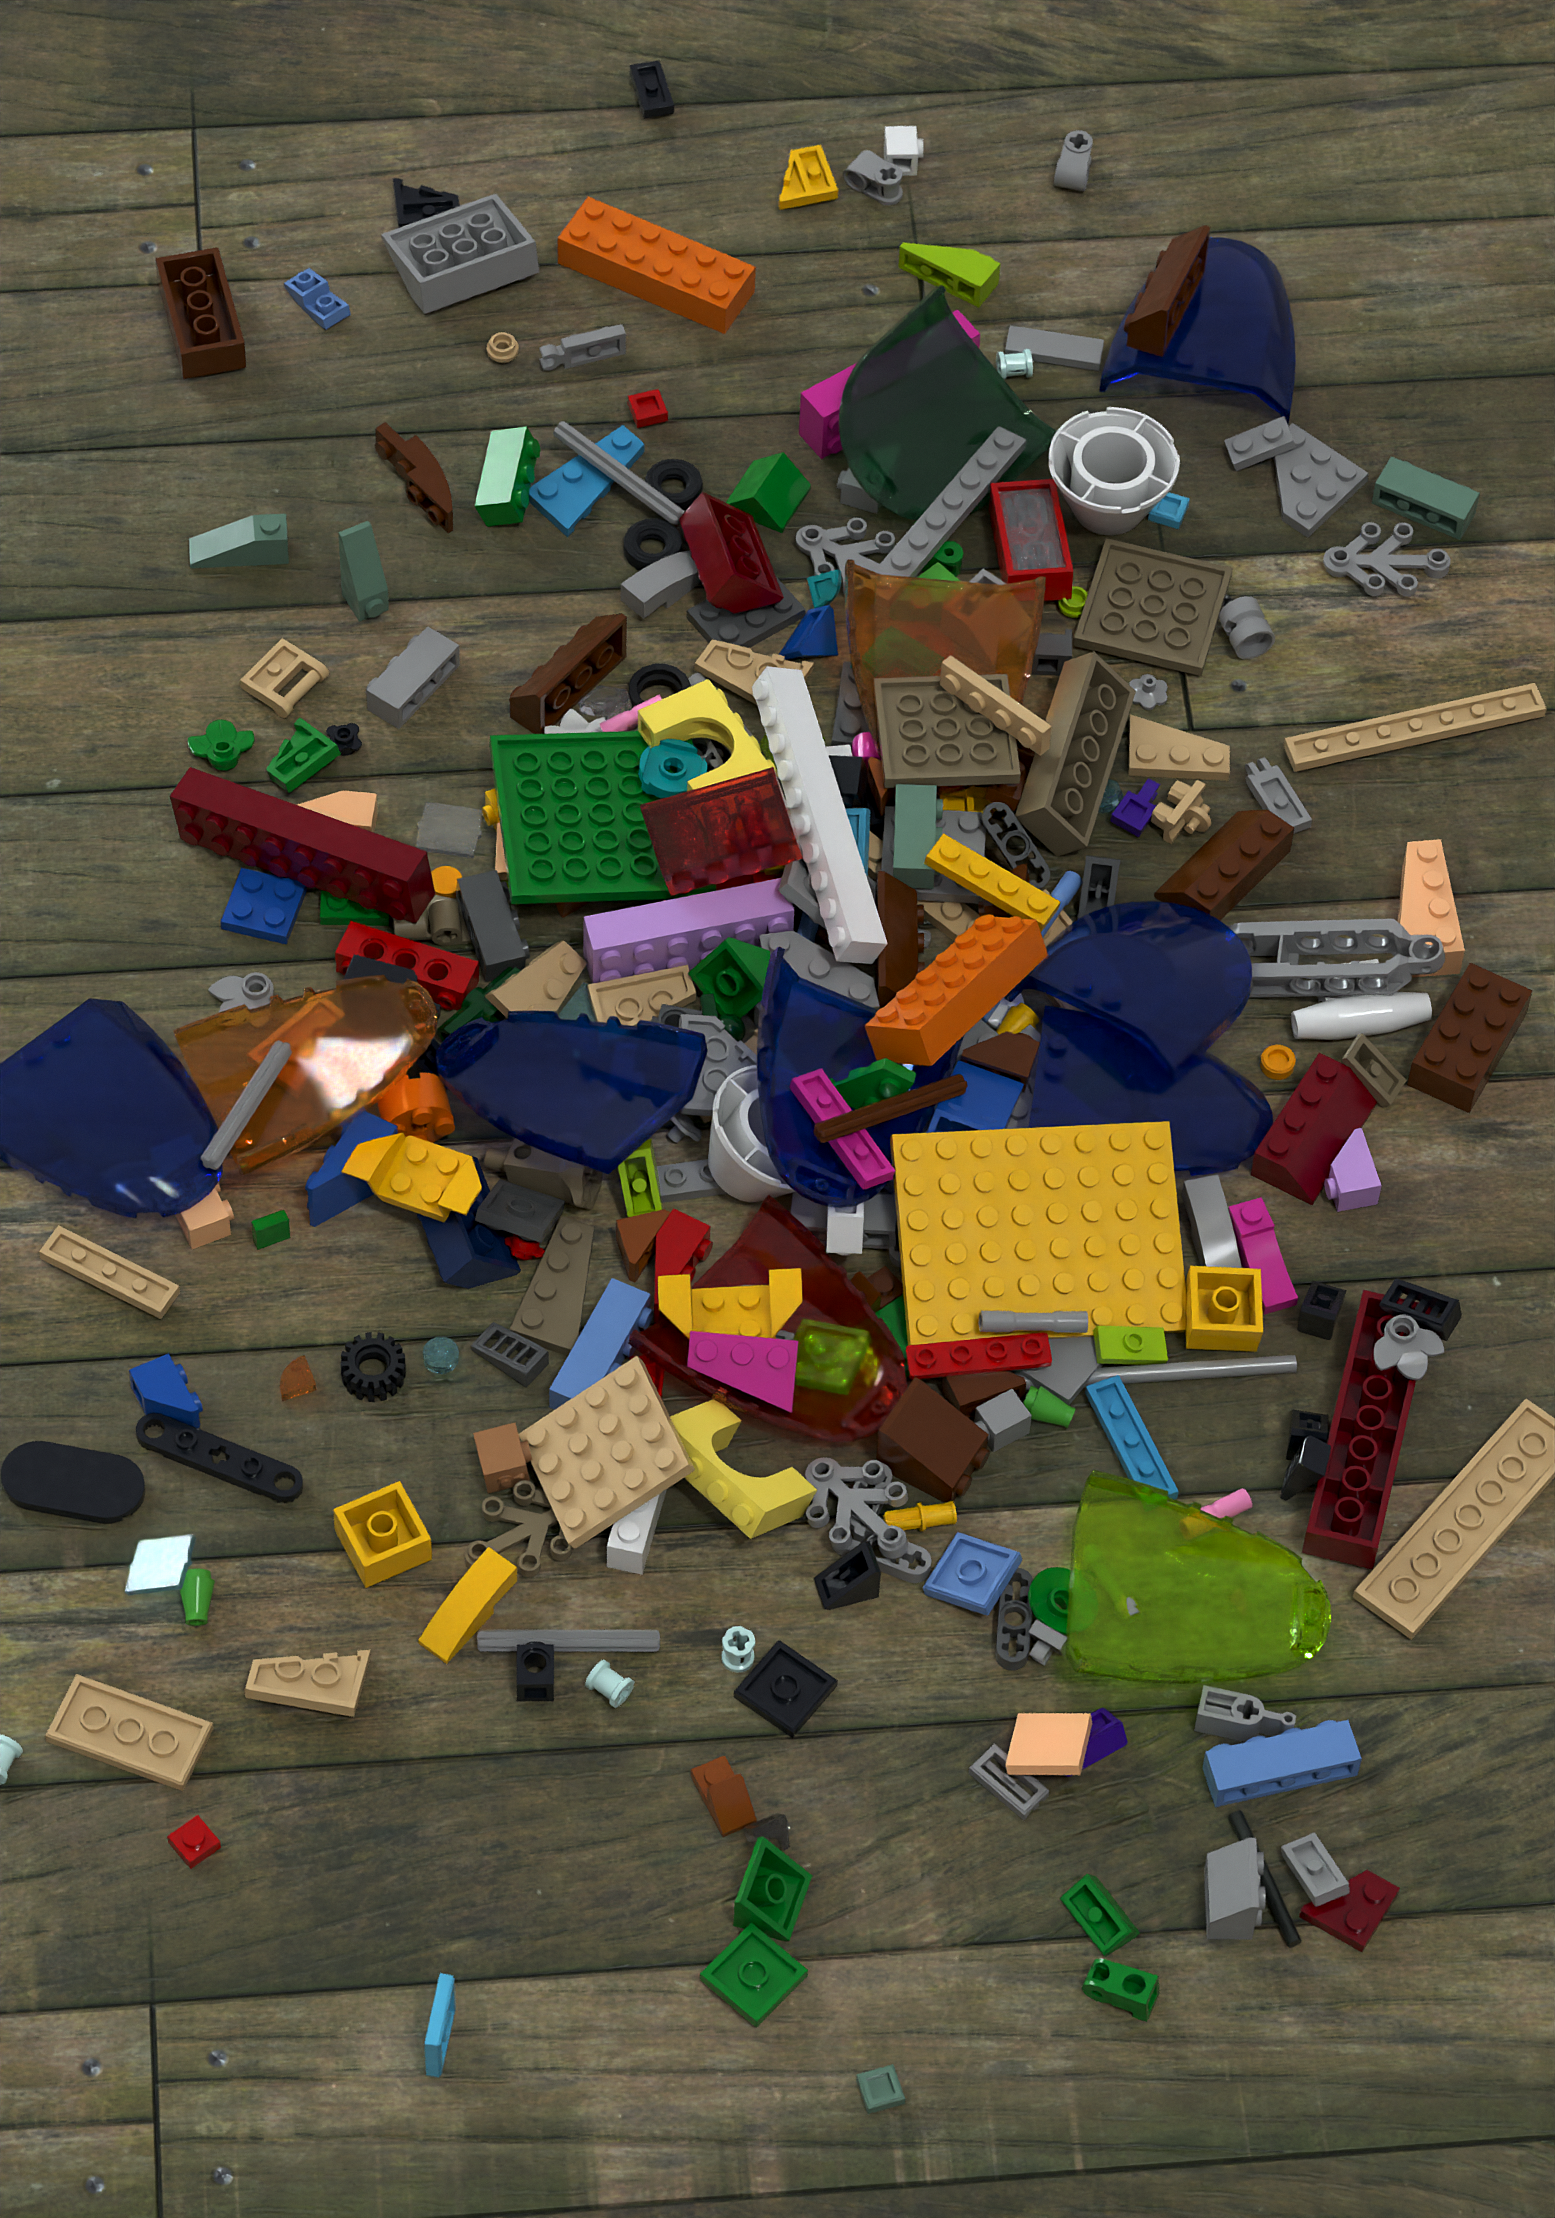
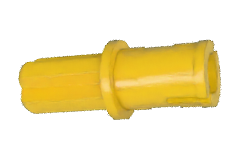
M953 1501L925 1506L921 1503H916L913 1508L886 1511L883 1515V1521L888 1526L894 1525L903 1530L919 1529L920 1532H924L927 1527L956 1524L957 1512Z

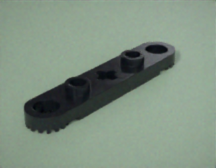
M160 1413L146 1414L140 1418L136 1425L137 1440L141 1447L160 1453L165 1458L260 1496L262 1494L277 1500L278 1503L293 1502L294 1499H298L299 1495L302 1494L303 1478L300 1471L293 1466ZM151 1425H158V1427L161 1426L164 1429V1433L157 1438H150L145 1435V1430L148 1429V1426L150 1428ZM221 1452L225 1453L227 1461L220 1460L218 1464H215L213 1456H219ZM281 1477H288L295 1484L289 1490H280L275 1486V1482L278 1479H282Z

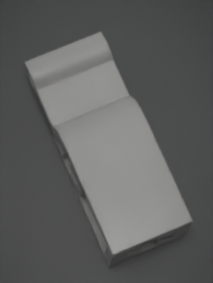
M1203 1685L1194 1731L1238 1741H1247L1252 1737L1258 1736L1259 1733L1269 1736L1281 1735L1284 1731L1294 1728L1296 1715L1291 1712L1281 1714L1264 1710L1262 1702L1252 1695Z

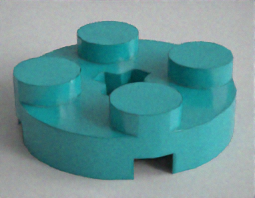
M677 739L662 740L658 746L651 748L650 745L640 757L638 774L642 782L641 787L649 795L686 803L687 781L707 773V762L705 758L702 760L697 754L698 749L688 742ZM671 766H675L679 773H670L666 770H669Z

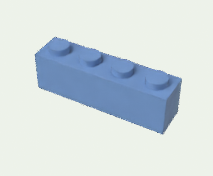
M613 1278L610 1280L549 1389L550 1408L557 1409L622 1366L621 1364L626 1356L631 1357L638 1344V1333L641 1328H648L654 1314V1310L650 1309V1293Z
M1328 1720L1309 1729L1292 1728L1277 1736L1268 1738L1265 1736H1255L1248 1739L1245 1743L1232 1746L1229 1744L1216 1745L1205 1752L1202 1769L1214 1805L1219 1807L1357 1776L1361 1756L1349 1721L1336 1722L1335 1720Z

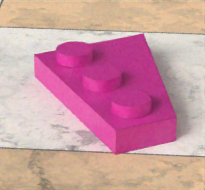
M690 1331L687 1367L792 1413L799 1341Z

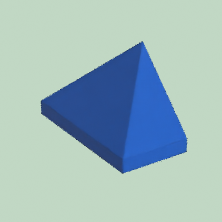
M830 605L808 610L778 655L785 656L784 660L838 656L834 609Z

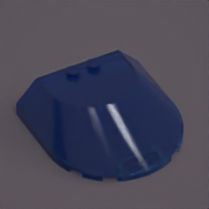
M1158 901L1128 902L1093 911L1069 925L1046 946L1048 956L1020 981L1004 999L1012 1002L1023 990L1030 989L1049 994L1081 1009L1141 1041L1165 1067L1169 1080L1176 1083L1243 1011L1251 993L1252 965L1243 942L1236 933L1217 918L1198 909L1180 904Z

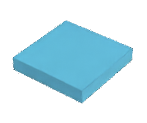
M439 1974L424 2043L426 2075L440 2077L443 2071L456 2010L455 1978H453V1975Z

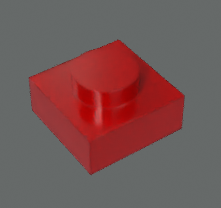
M659 389L628 396V407L637 428L668 421V411Z
M198 1815L167 1836L170 1846L190 1869L221 1848L220 1840Z

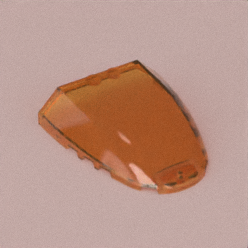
M847 559L845 563V612L850 659L864 717L880 758L881 752L873 691L874 678L941 676V664L951 655L978 675L1007 674L1010 697L1022 705L1039 641L1046 577L1039 576L1031 581L1003 585L878 574L856 565L854 560ZM976 785L937 786V795L960 793Z
M375 975L336 981L335 988L315 992L311 987H306L303 989V995L285 1000L279 995H274L270 997V1002L267 1005L249 1009L243 1004L173 1030L195 1085L217 1129L220 1128L274 1042L280 1040L283 1043L288 1042L290 1044L292 1054L229 1151L241 1177L308 1148L339 1131L370 1109L404 1077L426 1051L436 1034L438 1016L431 996L420 984L410 979H407L404 984L390 982L385 975Z

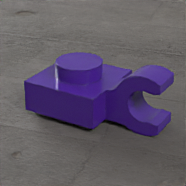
M1148 778L1137 795L1128 790L1112 813L1110 822L1140 837L1151 821L1152 812L1156 807L1152 803L1158 795L1156 791L1160 784Z

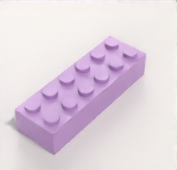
M782 878L583 917V956L587 962L586 966L591 984L688 965L689 970H691L728 937L760 947L759 935L792 931L794 928V907L778 891Z

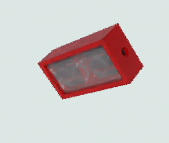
M1053 479L990 483L989 515L1002 581L1010 586L1020 603L1062 600V598L1072 599L1074 571L1055 481Z

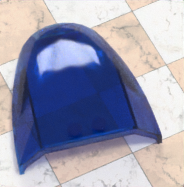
M1211 237L1209 238L1205 275L1164 356H1157L1126 346L1128 333L1124 332V324L1128 314H1134L1135 312L1134 308L1138 294L1140 292L1145 293V282L1128 307L1117 329L1105 362L1099 392L1106 393V389L1110 384L1137 374L1255 394L1278 412L1281 417L1285 416L1289 425L1295 382L1296 355L1293 319L1282 277L1276 265L1268 256L1254 246L1235 239Z
M778 946L771 953L759 1014L757 1039L759 1104L768 1154L780 1177L802 1197L826 1207L843 1208L856 1206L873 1198L889 1181L862 1190L829 1142H818L813 1134L815 1129L814 1121L789 1087L792 1078L821 1068L829 1079L833 1078L837 1082L848 1078L849 1071L859 1067H868L871 1063L877 1061L865 1024L876 1015L878 1010L799 977L784 959L785 949ZM964 1036L932 1066L897 1063L916 1073L914 1084L908 1091L950 1077ZM936 1104L865 1128L891 1165L890 1136L892 1134L921 1133L927 1121L932 1117Z
M89 998L0 1064V1159L15 1169L22 1167L29 1171L38 1182L44 1183L48 1181L59 1186L65 1195L77 1194L87 1198L92 1206L136 1219L137 1213L159 1212L163 1218L179 1214L203 1200L218 1184L223 1174L222 1164L218 1169L213 1170L205 1168L201 1160L202 1154L218 1131V1126L196 1084L167 1044L123 1001Z
M1048 1004L1043 1005L1040 1046L1028 1128L1169 1121L1174 1171L1189 1170L1190 1176L1238 1169L1242 1161L1254 1155L1256 1149L1273 1125V1114L1267 1099L1249 1079L1218 1057L1187 1040L1148 1025L1116 1017Z
M508 1011V1019L488 1022L481 1017L459 1027L441 1043L435 1060L442 1083L463 1104L495 1128L522 1144L547 1155L610 1174L693 1099L708 1049L703 1033L640 1020L636 1027L622 1025L618 1017L610 1016L606 1023L590 1021L585 1013H580L577 1020L560 1019L556 1011Z

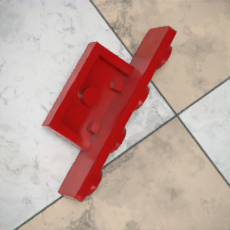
M1045 1332L906 1346L909 1377L912 1380L914 1377L925 1379L1049 1367L1052 1365L1048 1334Z

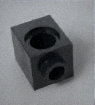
M533 1641L525 1645H517V1701H554V1644ZM531 1667H540L543 1669L542 1671L537 1673L528 1671V1669Z

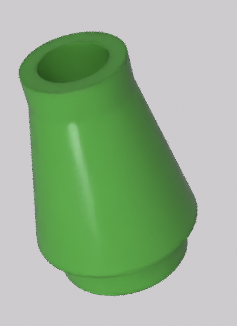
M1031 1385L1023 1401V1404L1032 1415V1420L1061 1425L1068 1428L1076 1409L1063 1402L1041 1385L1039 1388Z
M185 1570L181 1573L182 1579L178 1581L185 1611L186 1624L202 1626L208 1623V1612L215 1581L211 1578V1572L208 1570Z

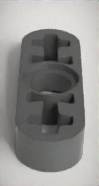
M1002 802L987 804L981 812V823L1011 869L1017 867L1016 861L1025 859L1032 852L1034 858L1028 859V861L1034 868L1041 867L1042 872L1039 874L1041 880L1039 882L1030 880V884L1038 889L1044 887L1050 879V869L1010 807ZM993 808L996 811H1004L1005 815L1001 819L1007 828L1012 823L1016 828L1006 832L1001 839L997 836V833L1003 832L1001 827L997 823L990 824L988 821L992 817L990 811ZM1014 835L1021 837L1025 843L1023 852L1016 856L1011 855L1006 849L1007 840Z
M1017 1568L999 1597L995 1658L1002 1668L1011 1671L1021 1669L1026 1665L1030 1649L1029 1630L1031 1629L1032 1609L1029 1604L1028 1592L1033 1577L1022 1568ZM1015 1581L1020 1582L1021 1586L1019 1600H1012V1585ZM1010 1612H1018L1023 1615L1025 1622L1019 1626H1011L1005 1621L1004 1617ZM1010 1637L1017 1638L1016 1657L1009 1656Z

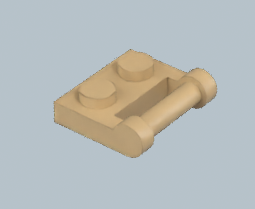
M282 638L240 679L241 689L270 706L278 716L287 718L293 712V706L317 682H323L329 676V671L320 661ZM302 669L308 672L284 697L278 694Z

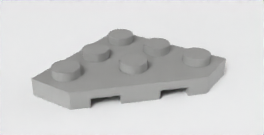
M1292 423L1289 429L1296 448L1273 457L1276 468L1275 476L1278 495H1280L1282 521L1308 538L1367 482L1369 473Z
M793 930L759 935V946L770 951L772 979L770 998L777 1027L875 1015L879 1010L880 1005L873 977L847 962L836 961L834 954Z
M681 1014L679 1018L681 1114L712 1116L716 1092L729 1075L741 1068L752 1065H760V1069H766L760 1063L761 1059L741 1040L737 1042L724 1029L725 1025L716 1016Z

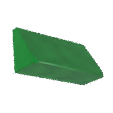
M1086 1874L1060 1897V1900L1104 1956L1113 1953L1140 1934L1139 1930L1096 1876Z

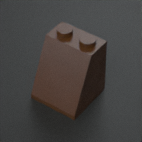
M914 1377L879 1429L876 1460L887 1465L892 1475L944 1503L954 1502L958 1495L963 1497L968 1491L972 1482V1477L970 1476L976 1468L981 1470L990 1455V1450L987 1449L989 1434L926 1383Z

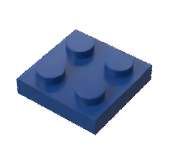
M241 868L221 919V929L287 945L306 895L307 887L296 880Z

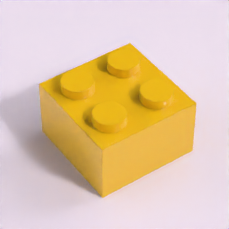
M1190 1266L1185 1280L1187 1295L1186 1349L1257 1352L1263 1334L1261 1269Z
M400 1481L333 1509L335 1532L365 1588L432 1560L431 1537Z

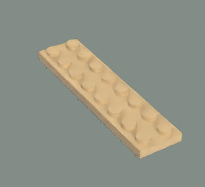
M1525 1399L1354 1590L1353 1598L1412 1640L1555 1478V1418L1528 1399Z

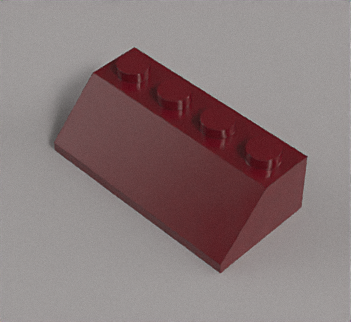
M702 492L679 518L709 603L718 609L724 608L733 613H738L780 602L784 597L753 516Z
M1318 1053L1256 1149L1251 1176L1313 1206L1325 1187V1179L1329 1178L1332 1162L1353 1131L1363 1127L1377 1104V1101L1350 1067Z

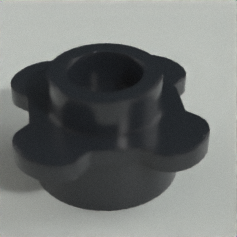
M349 723L338 727L331 725L327 728L326 734L330 737L331 741L337 744L341 756L351 755L362 747V741L358 739L357 735L359 733V726L357 724Z

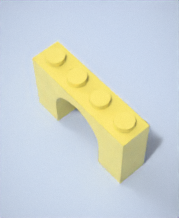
M709 679L638 710V731L648 746L651 745V748L660 745V741L666 739L686 741L692 738H709L720 742L731 752V757L720 767L687 781V802L703 825L775 794V779L778 777L774 763L770 759L766 760L757 739L747 734L737 712L733 713L730 710L722 690H716Z
M712 1399L670 1416L695 1468V1471L684 1478L750 1539L803 1517L817 1489L793 1467L769 1477H751L730 1468L717 1456L715 1452L728 1447L742 1421L719 1399Z

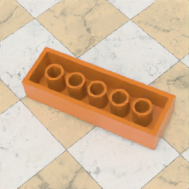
M589 196L558 237V264L723 334H726L755 292V266Z
M990 914L978 917L967 931L956 937L953 944L944 952L938 954L925 970L919 972L910 984L898 991L896 997L885 1007L879 1009L876 1015L865 1024L876 1060L887 1058L895 1063L932 1066L1048 956L1037 920L1021 919L1018 916L1010 918L994 917Z

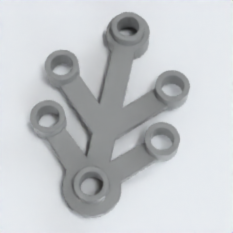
M857 517L850 519L847 526L824 530L816 525H807L800 528L796 534V545L803 554L811 556L815 568L814 576L821 574L819 573L821 571L829 572L834 570L833 565L826 562L824 553L834 557L838 569L841 570L843 593L851 598L860 595V586L863 584L862 579L855 575L853 567L871 575L879 565V563L862 555L877 552L890 553L895 546V536L889 531L879 532L874 540L843 546L835 543V541L843 539L860 540L865 537L867 524L863 519ZM858 527L860 530H853L852 528ZM881 541H888L890 543L884 544ZM849 585H856L857 587H856V588H850V587H848V586H849Z
M1373 522L1365 523L1361 528L1360 535L1346 547L1336 546L1328 549L1323 558L1324 567L1331 576L1341 578L1348 575L1364 587L1365 592L1370 596H1379L1383 593L1385 580L1396 587L1398 593L1402 596L1409 597L1415 594L1418 584L1416 577L1411 574L1401 575L1393 568H1423L1427 576L1439 579L1448 574L1450 567V557L1442 549H1433L1426 555H1391L1400 546L1411 542L1413 528L1408 523L1396 524L1393 535L1372 553L1359 554L1368 544L1377 543L1381 533L1378 524ZM1366 532H1372L1374 535H1369ZM1404 532L1407 535H1400L1399 533ZM1361 568H1371L1377 574L1368 575ZM1375 583V584H1378L1379 586L1375 587V586H1372V585H1370V584ZM1403 584H1409L1411 587H1406Z
M823 1457L812 1461L808 1465L805 1472L806 1480L817 1489L813 1497V1503L806 1510L808 1523L814 1528L826 1526L830 1519L826 1507L829 1492L831 1491L838 1498L835 1526L829 1532L830 1542L834 1549L845 1550L852 1544L850 1525L853 1513L878 1537L879 1550L884 1557L896 1559L906 1553L908 1541L904 1530L894 1525L888 1526L866 1505L889 1504L893 1507L903 1506L908 1500L906 1486L901 1482H892L886 1489L849 1488L844 1483L849 1481H866L870 1485L880 1484L885 1479L884 1467L880 1461L870 1460L863 1467H840L834 1459ZM872 1470H878V1471H879V1472H878L877 1474H875V1475H869V1474H868V1473H869L870 1471H872ZM828 1471L824 1475H819V1473ZM895 1492H901V1493H902V1494H901L900 1496H898V1497H892V1496H891V1495H892L893 1493H895ZM816 1513H823L820 1518L812 1517ZM839 1535L846 1536L843 1540L835 1539ZM892 1537H897L895 1540L892 1541L887 1540Z

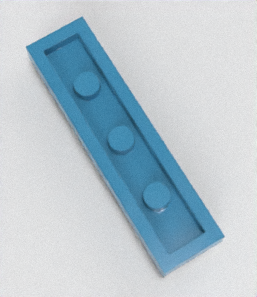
M1116 1375L1086 1386L1085 1394L1144 1510L1177 1499L1179 1491L1120 1376Z

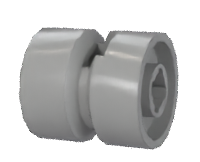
M1249 596L1237 598L1226 604L1219 612L1218 618L1239 658H1256L1266 653L1275 643L1274 633L1268 621L1264 619L1265 616L1255 598Z

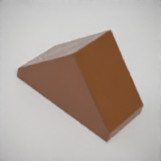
M663 1209L616 1220V1241L630 1281L634 1283L637 1281L656 1253V1234L669 1216V1211Z

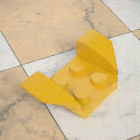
M404 1133L389 1135L358 1144L341 1171L344 1174L367 1181L372 1192L383 1202L441 1222L446 1221L451 1211L467 1215L473 1202L482 1190L472 1156L411 1135L405 1137Z
M801 1268L769 1270V1285L692 1289L690 1274L658 1276L659 1310L685 1335L689 1342L690 1331L776 1339V1334L803 1302Z

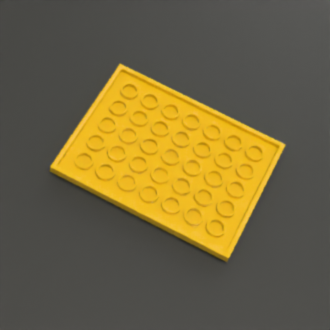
M1169 1121L892 1134L890 1136L892 1167L895 1169L893 1182L908 1345L1042 1332L1048 1334V1339L1094 1336L1093 1330L1097 1326L1164 1328V1333H1183L1186 1331L1187 1295ZM980 1311H1013L1016 1313L1087 1311L1088 1330L1086 1333L1018 1330L1013 1332H980L978 1319Z

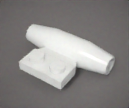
M1378 959L1359 961V964L1379 963ZM1396 992L1392 995L1317 996L1318 1000L1322 1001L1321 1003L1291 1013V1025L1295 1039L1341 1040L1355 1038L1361 1033L1364 1036L1391 1033L1431 1020L1432 1008L1429 995L1418 992Z

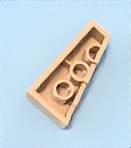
M1441 839L1407 842L1404 856L1398 923L1410 935L1436 936L1441 940L1445 952V962L1440 970L1431 974L1412 975V978L1460 974L1465 953ZM1425 942L1427 945H1433L1431 942Z

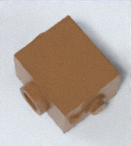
M516 1423L473 1433L488 1493L512 1488L517 1482L522 1480L530 1481L526 1463L531 1462L532 1457L528 1441L520 1442Z

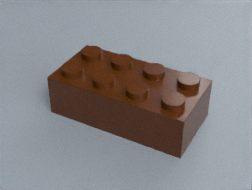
M219 248L155 258L158 287L183 379L246 368L245 342Z
M1470 963L1412 1061L1407 1085L1470 1114L1528 1012L1533 990Z

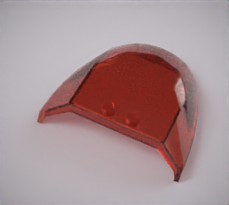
M768 1195L737 1242L691 1288L769 1285V1270L801 1268L803 1302L780 1329L794 1333L795 1341H799L792 1413L687 1367L689 1340L665 1315L653 1326L641 1332L634 1330L630 1334L628 1343L662 1369L690 1387L719 1403L755 1419L791 1432L828 1442H854L879 1432V1429L908 1387L903 1353L882 1317L878 1318L867 1303L865 1293L863 1291L859 1292L848 1279L845 1268L842 1265L837 1266L826 1254L824 1245L788 1210Z

